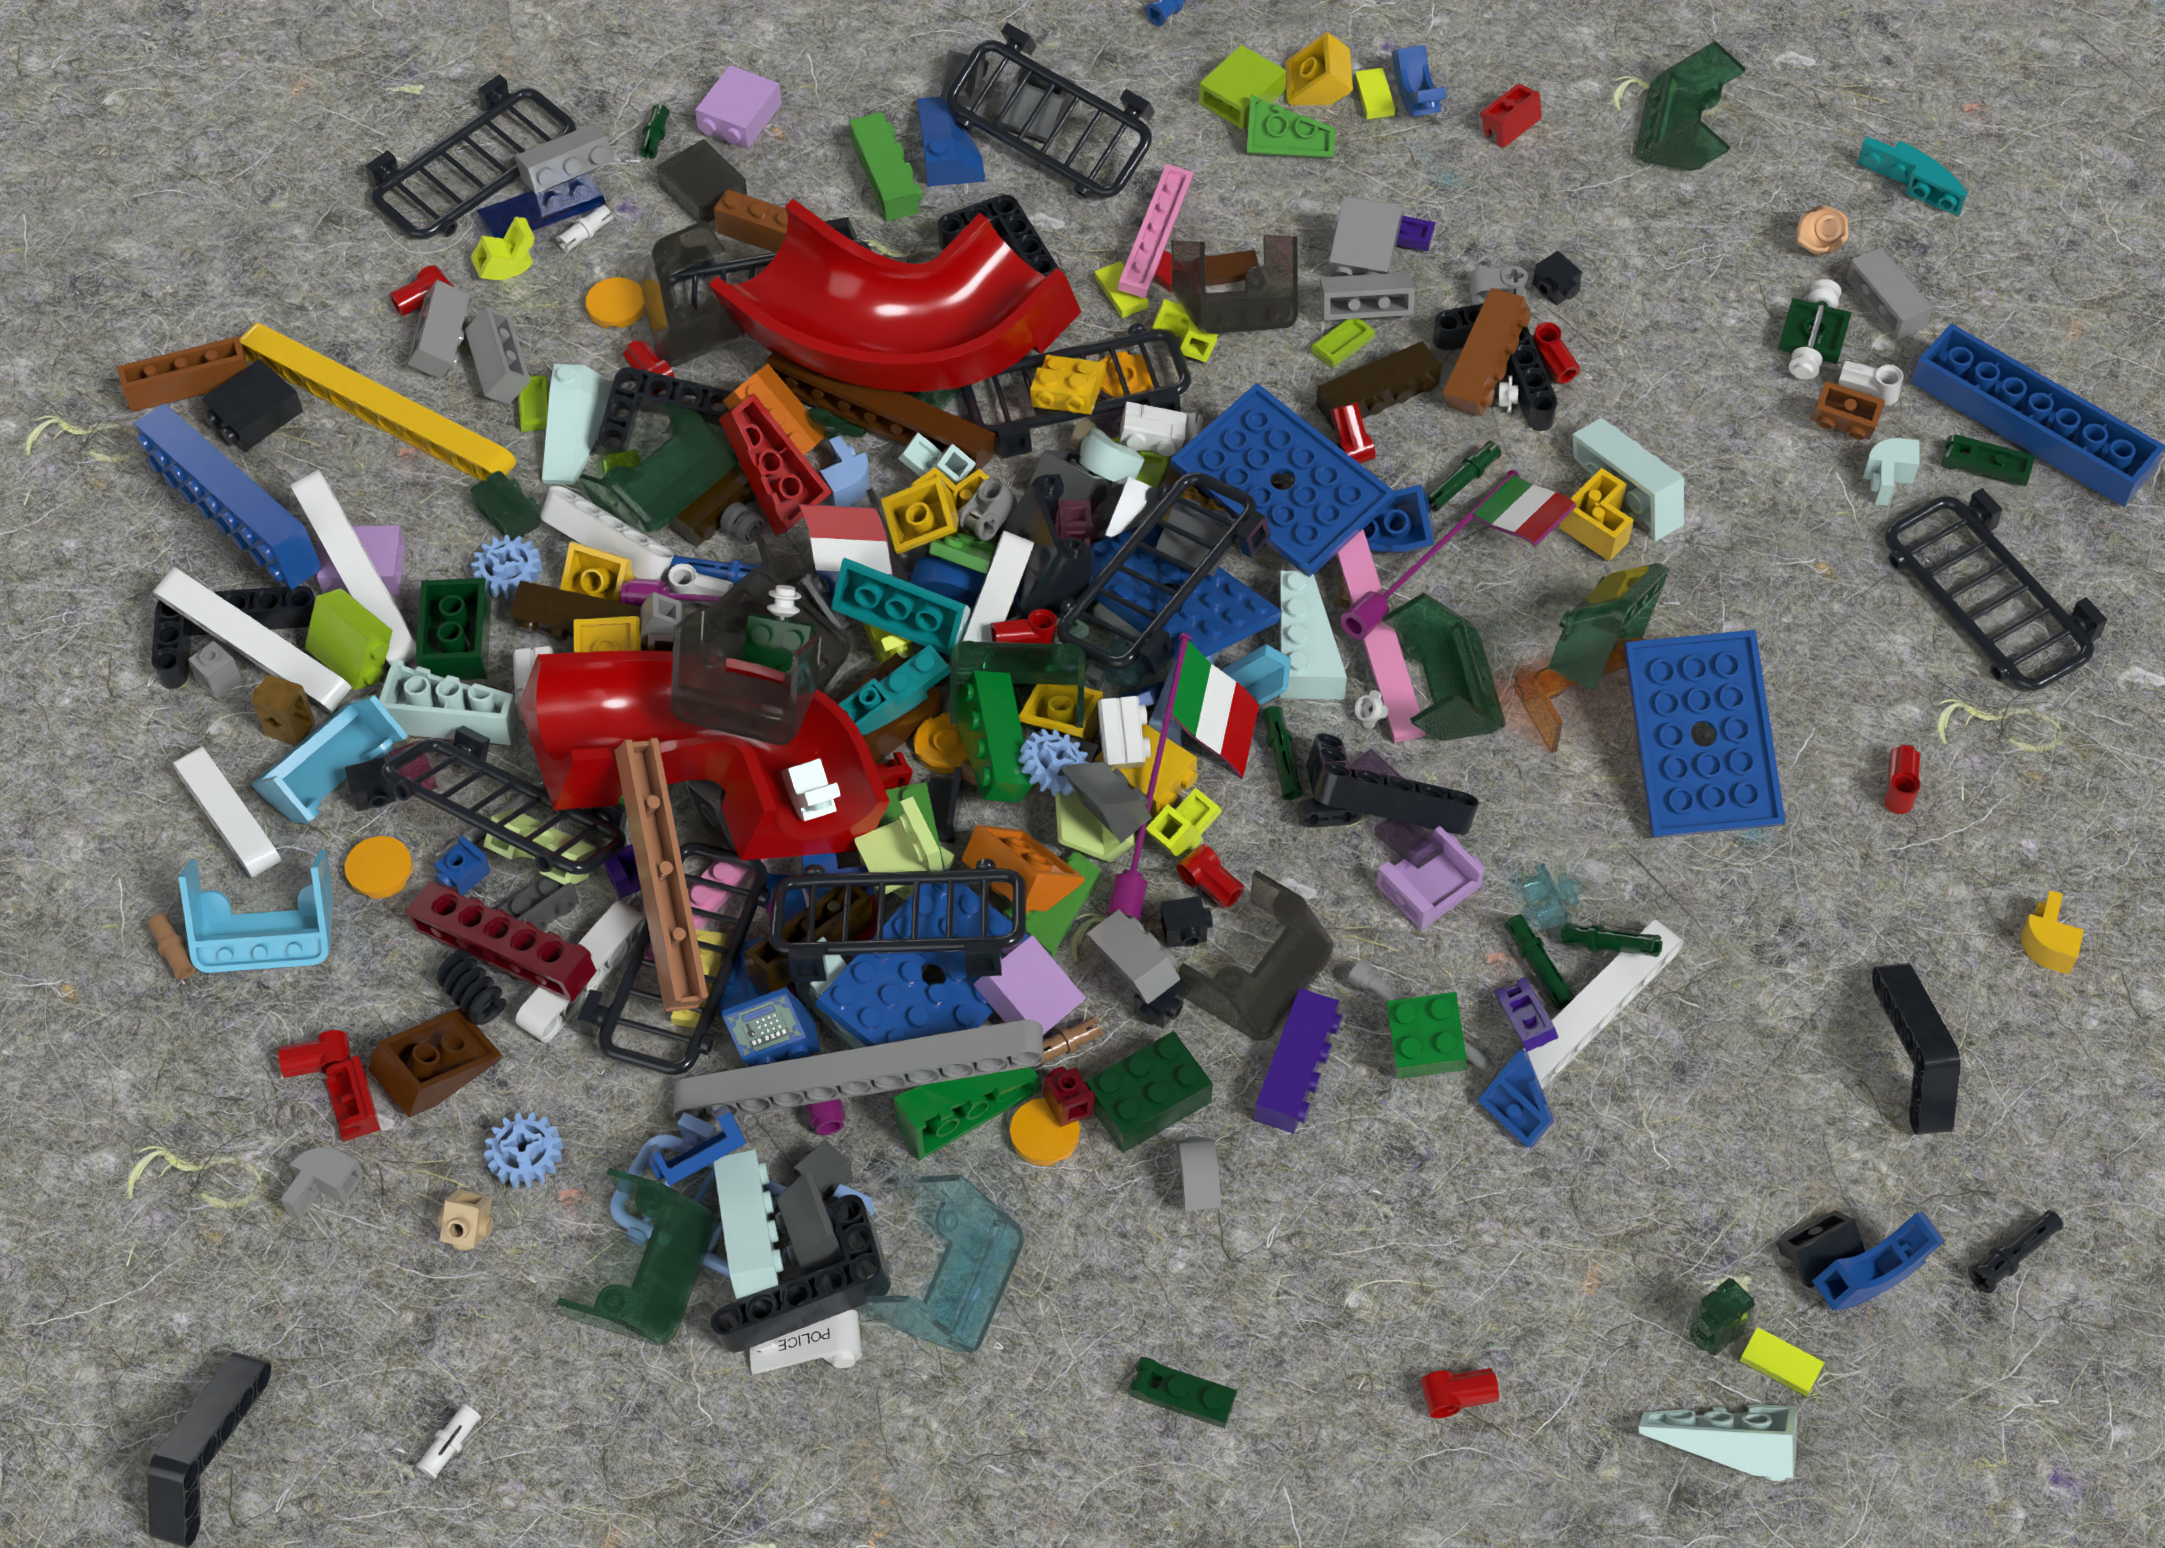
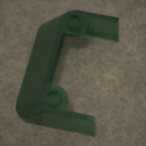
M1714 41L1658 74L1648 88L1634 151L1635 155L1644 163L1693 171L1701 169L1706 163L1728 152L1730 146L1701 121L1702 111L1712 108L1719 103L1723 85L1745 73L1746 68L1718 42Z
M666 403L663 408L671 421L669 426L674 435L634 469L622 466L612 467L602 479L586 474L579 476L592 503L633 528L644 532H654L665 527L729 472L737 463V458L732 448L696 411Z
M1656 562L1613 572L1607 577L1602 576L1592 592L1572 611L1567 609L1559 624V627L1563 630L1548 668L1595 691L1598 688L1617 638L1619 637L1627 642L1641 641L1643 639L1670 568Z
M1425 592L1382 617L1383 623L1402 634L1404 640L1402 647L1406 655L1422 663L1434 705L1410 718L1411 724L1440 741L1493 734L1505 727L1504 714L1483 643L1477 629L1471 622Z
M970 640L963 641L954 646L950 673V724L957 725L959 682H966L972 672L977 670L1010 673L1012 683L1078 685L1076 728H1083L1085 652L1082 648L1071 643L974 642Z
M609 1168L607 1176L617 1190L635 1196V1205L638 1211L644 1217L656 1220L631 1288L619 1284L606 1286L598 1294L594 1307L563 1298L558 1299L557 1306L570 1320L649 1344L665 1345L671 1342L678 1332L713 1237L716 1221L706 1206L663 1183Z

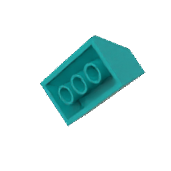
M845 557L841 563L831 607L834 611L927 647L931 644L936 651L951 657L965 634L971 609L965 604Z

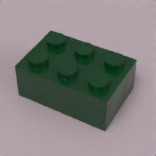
M486 578L421 581L415 658L417 666L430 669L431 674L443 678L450 675L459 678V680L487 679L492 600Z
M1175 1031L1168 1033L1085 1080L1089 1091H1093L1095 1094L1093 1112L1122 1153L1212 1103L1213 1083Z

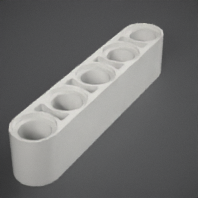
M551 486L549 488L540 516L544 522L583 545L630 559L633 574L639 579H657L665 582L674 556L671 550L573 491L560 486Z
M1003 531L969 618L965 634L962 637L952 663L953 677L951 680L964 684L974 670H987L994 651L991 623L1006 620L1034 542Z
M202 746L172 762L174 769L186 788L251 879L281 862V858L269 838Z
M622 900L615 902L578 943L590 951L591 959L597 972L576 999L571 1002L538 987L519 1009L515 1019L516 1024L542 1042H548L555 1037L584 1004L589 990H596L633 949L645 922L646 915Z

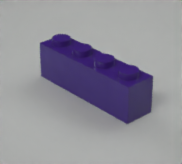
M1299 988L1256 1102L1254 1121L1293 1134L1296 1131L1298 1122L1305 1123L1311 1105L1306 1100L1309 1092L1316 1093L1321 1079V1073L1317 1072L1320 1062L1327 1063L1331 1052L1332 1044L1328 1043L1331 1034L1337 1035L1343 1015L1337 1014L1339 1000Z

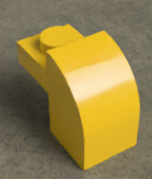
M2049 890L2045 901H2038L2033 915L2029 914L2021 930V943L2027 955L2034 962L2045 968L2069 975L2078 959L2084 930L2057 922L2063 894Z

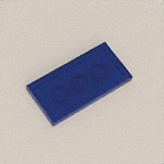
M584 173L536 194L533 191H529L478 209L477 214L491 237L503 239L515 217L526 218L531 231L601 207L606 202L603 193L590 176Z

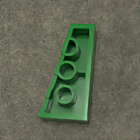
M974 670L950 705L954 720L983 800L1020 803L1033 784L1029 782L1031 774H1024L1021 771L1025 764L1018 761L1022 754L1020 749L1024 744L1011 675L1010 673Z
M1032 1067L920 1085L893 1097L897 1130L920 1161L1038 1092V1075Z

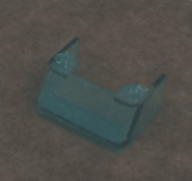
M922 1176L919 1184L941 1201L936 1213L935 1224L938 1233L948 1241L922 1302L919 1298L908 1295L868 1296L865 1303L905 1334L956 1352H975L980 1348L1023 1247V1231L1017 1222L964 1176Z

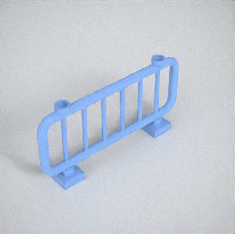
M684 1112L677 1123L682 1139L668 1134L657 1135L649 1139L642 1146L613 1194L610 1203L611 1215L615 1222L628 1229L625 1237L631 1242L644 1246L647 1239L730 1277L728 1260L711 1253L723 1232L722 1220L705 1249L680 1238L715 1178L713 1162L707 1165V1167L711 1168V1171L673 1235L649 1224V1221L670 1188L666 1180L642 1220L625 1211V1202L649 1164L648 1158L652 1156V1145L657 1143L660 1149L666 1148L681 1154L717 1134L714 1125ZM769 1180L770 1184H765L763 1187L764 1192L770 1191L771 1196L774 1197L772 1202L775 1211L778 1206L777 1198L788 1188ZM839 1184L833 1195L835 1203L844 1195H857L863 1200L871 1217L873 1216L875 1211L871 1197ZM827 1206L833 1225L836 1226L833 1209ZM768 1213L769 1220L773 1213ZM836 1227L835 1231H836L837 1237L839 1238L838 1230H837V1227ZM786 1247L781 1254L783 1265L789 1256Z

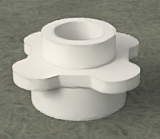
M1509 376V382H1500L1499 407H1508V413H1511V404H1518V385H1512V376Z
M1372 690L1369 695H1363L1357 700L1355 714L1358 719L1363 721L1364 728L1372 729L1378 720L1387 717L1388 707L1383 705L1381 693Z

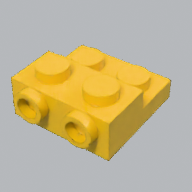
M1046 355L1042 368H1037L1030 388L1032 407L1092 415L1106 374V363Z
M629 616L574 620V652L641 651L640 618Z

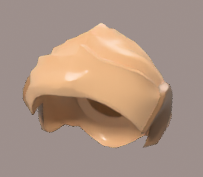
M1819 205L1806 211L1800 218L1796 229L1797 244L1816 255H1829L1836 252L1848 240V218L1841 211L1827 205Z

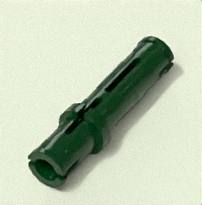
M1488 441L1473 456L1468 455L1463 459L1462 465L1427 494L1429 506L1435 502L1431 509L1435 512L1439 511L1443 505L1474 478L1479 479L1485 473V469L1502 455L1498 445L1491 451L1490 448L1495 443Z
M1271 706L1263 711L1268 732L1266 742L1268 747L1272 749L1282 790V798L1284 800H1295L1303 795V791L1300 786L1291 748L1292 734L1287 730L1283 708ZM1284 760H1285V762H1286V767H1287L1288 775H1287V772H1286Z
M1522 914L1511 917L1508 922H1505L1504 927L1518 947V954L1530 964L1535 975L1551 997L1557 1009L1565 1008L1575 998V995L1543 948L1544 942L1540 937L1535 936Z
M1566 923L1561 930V939H1564L1562 941L1564 945L1583 946L1594 952H1600L1602 949L1658 957L1662 951L1663 942L1660 940V935L1611 930L1599 924L1580 926Z

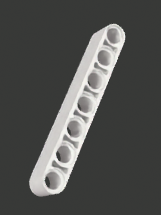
M317 469L290 484L351 596L393 630L386 656L389 664H392L393 659L403 661L404 665L416 658L417 642L321 471Z
M175 567L169 570L152 592L167 606L272 676L302 685L307 699L331 714L352 689L351 685L343 678Z
M1658 920L1652 921L1641 933L1661 936L1660 940L1663 942L1658 957L1621 952L1552 1020L1559 1038L1527 1052L1542 1089L1677 955L1684 944L1683 939Z

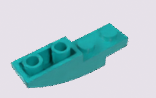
M1869 136L1866 137L1862 143L1857 164L1908 185L1905 194L1958 217L1960 216L1968 192L1945 167L1927 154L1900 140L1895 147H1892Z
M929 644L879 683L873 678L838 705L845 710L863 736L892 722L928 698L926 691L952 671L943 658Z

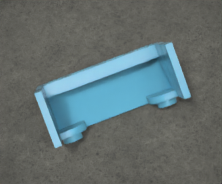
M375 695L347 703L255 779L251 785L260 796L294 824L303 823L305 825L320 813L317 809L321 804L320 800L347 778L345 767L363 763L373 758H385L394 750L391 744L404 740L408 735Z
M320 850L311 866L313 883L307 884L298 895L299 910L232 914L230 900L224 893L217 890L201 891L197 859H190L179 875V884L190 958L195 968L202 972L213 973L310 966L322 963L331 948L333 894L327 850Z

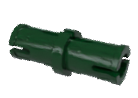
M659 104L653 105L649 121L644 124V137L639 147V154L646 159L649 150H651L649 159H654L657 156L660 141L665 137L666 129L664 127L670 112L664 105H661L659 114H657Z

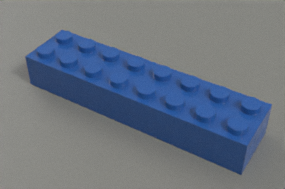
M1952 323L1918 359L1911 383L2123 507L2128 504L2154 473L2165 451L2164 444Z
M163 403L134 422L139 434L136 440L140 447L148 453L149 457L146 458V462L152 471L156 474L162 473L167 484L172 489L178 488L183 498L190 505L195 503L205 519L209 520L212 518L219 531L225 536L229 534L241 551L247 550L257 566L262 567L264 565L276 583L283 582L290 590H293L322 570L305 526L166 403Z

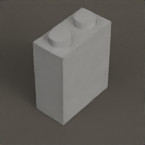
M1344 196L1329 260L1330 273H1333L1335 276L1390 273L1402 221V206Z

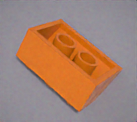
M768 363L723 400L730 409L741 399L754 393L803 456L828 435Z
M976 825L961 859L971 869L976 868L977 861L991 859L996 863V868L1011 869L1018 872L1024 878L1027 887L1026 913H1030L1031 910H1049L1082 885L1085 880L1084 876L1026 831L1020 829ZM989 882L994 892L1006 896L1013 902V887L1010 883Z

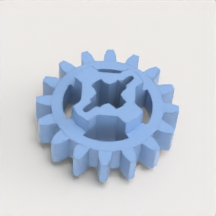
M505 535L504 541L501 542L496 537L492 538L493 545L489 546L483 543L481 545L483 553L475 552L476 562L471 563L474 578H486L488 589L491 590L494 598L500 593H504L505 598L509 599L511 592H517L520 580L532 583L531 580L539 581V571L543 570L538 549H533L531 541L523 544L521 536L515 538L514 541H510L509 535Z
M1041 729L1038 735L1033 732L1021 747L1020 752L1022 754L1018 761L1025 764L1021 770L1022 773L1031 774L1032 777L1029 782L1031 784L1036 782L1041 784L1040 791L1043 792L1046 788H1049L1053 796H1056L1061 791L1066 797L1072 791H1075L1062 769L1067 765L1089 763L1084 761L1088 753L1080 752L1078 750L1080 743L1075 742L1072 744L1069 741L1070 735L1066 734L1063 738L1059 737V733L1055 729L1050 735L1045 729Z
M520 1112L516 1113L515 1121L510 1122L506 1117L503 1118L504 1127L500 1129L493 1126L491 1130L495 1138L485 1140L488 1150L484 1152L486 1162L489 1163L490 1173L492 1175L497 1174L501 1184L510 1179L512 1187L515 1189L520 1181H525L527 1188H531L532 1180L536 1178L543 1184L545 1182L544 1173L555 1174L556 1169L553 1162H562L563 1159L559 1151L563 1149V1143L561 1138H559L557 1127H550L546 1117L537 1122L536 1115L533 1112L530 1113L528 1119H523Z

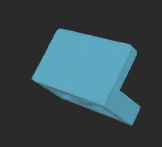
M1265 644L1223 668V672L1242 685L1260 706L1286 692L1291 658Z

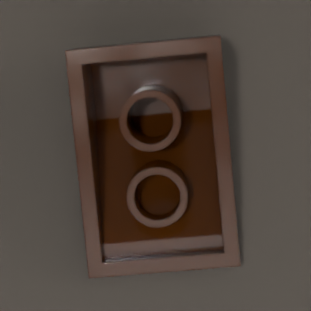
M461 1008L378 1041L368 1070L410 1118L439 1105L501 1060L502 1054L478 1026L470 1021L468 1015L464 1014Z

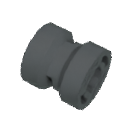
M735 502L723 513L720 525L727 532L735 533L737 539L745 545H749L761 535L765 522L756 513L750 514L748 508L742 503Z

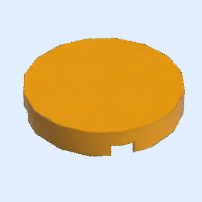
M623 277L606 278L597 282L588 291L585 298L587 314L594 323L604 328L616 326L619 329L636 323L643 316L646 305L645 294L640 285L631 279Z
M1125 351L1116 352L1130 394L1153 389L1143 356L1136 353L1135 356L1128 355V352ZM1109 354L1099 361L1106 363V374L1099 394L1106 400L1125 396L1111 355Z
M940 714V717L934 719L930 717L924 720L917 728L913 739L915 756L925 768L932 772L949 774L954 773L955 767H960L964 760L969 761L953 714Z
M386 836L367 838L357 844L348 854L344 865L346 879L354 892L360 895H368L372 899L391 897L401 891L407 885V880L410 874L412 876L414 870L411 854L404 843L393 837Z
M1045 1098L1030 1100L1019 1107L1012 1117L1010 1138L1020 1158L1030 1164L1046 1167L1071 1157L1078 1147L1080 1125L1079 1121L1060 1127Z

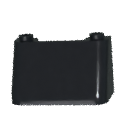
M1046 474L1034 479L996 534L995 547H997L1003 531L1034 542L1014 596L1019 613L1026 619H1028L1031 612L1038 609L1049 610L1057 618H1062L1060 606L1063 600L1067 597L1077 600L1089 586L1092 556L1088 546L1078 538L1059 539L1055 523L1058 499L1064 492V484L1060 474Z

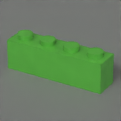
M883 112L849 120L851 142L886 222L919 213V200L923 199L919 183H914L912 180L914 177L910 163H905L903 160L905 156L901 143L895 142L896 135L892 122L887 123Z

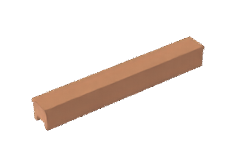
M651 738L649 741L632 742V739L625 740L615 749V756L664 1011L697 1009L708 998V992L658 738Z

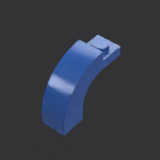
M1420 45L1391 51L1398 91L1410 116H1419L1442 112L1440 100L1447 99L1446 87L1436 88L1432 82L1426 46Z
M930 556L917 559L914 570L902 573L900 579L965 604L971 609L972 613L986 574L938 556Z
M1917 1212L1881 1243L1860 1255L1837 1259L1812 1282L1833 1311L1848 1309L1878 1296L1909 1277L1926 1263L1924 1259L1941 1246L1945 1240L1924 1212Z

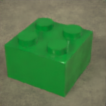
M1456 992L1387 1001L1397 1079L1467 1070V1057Z

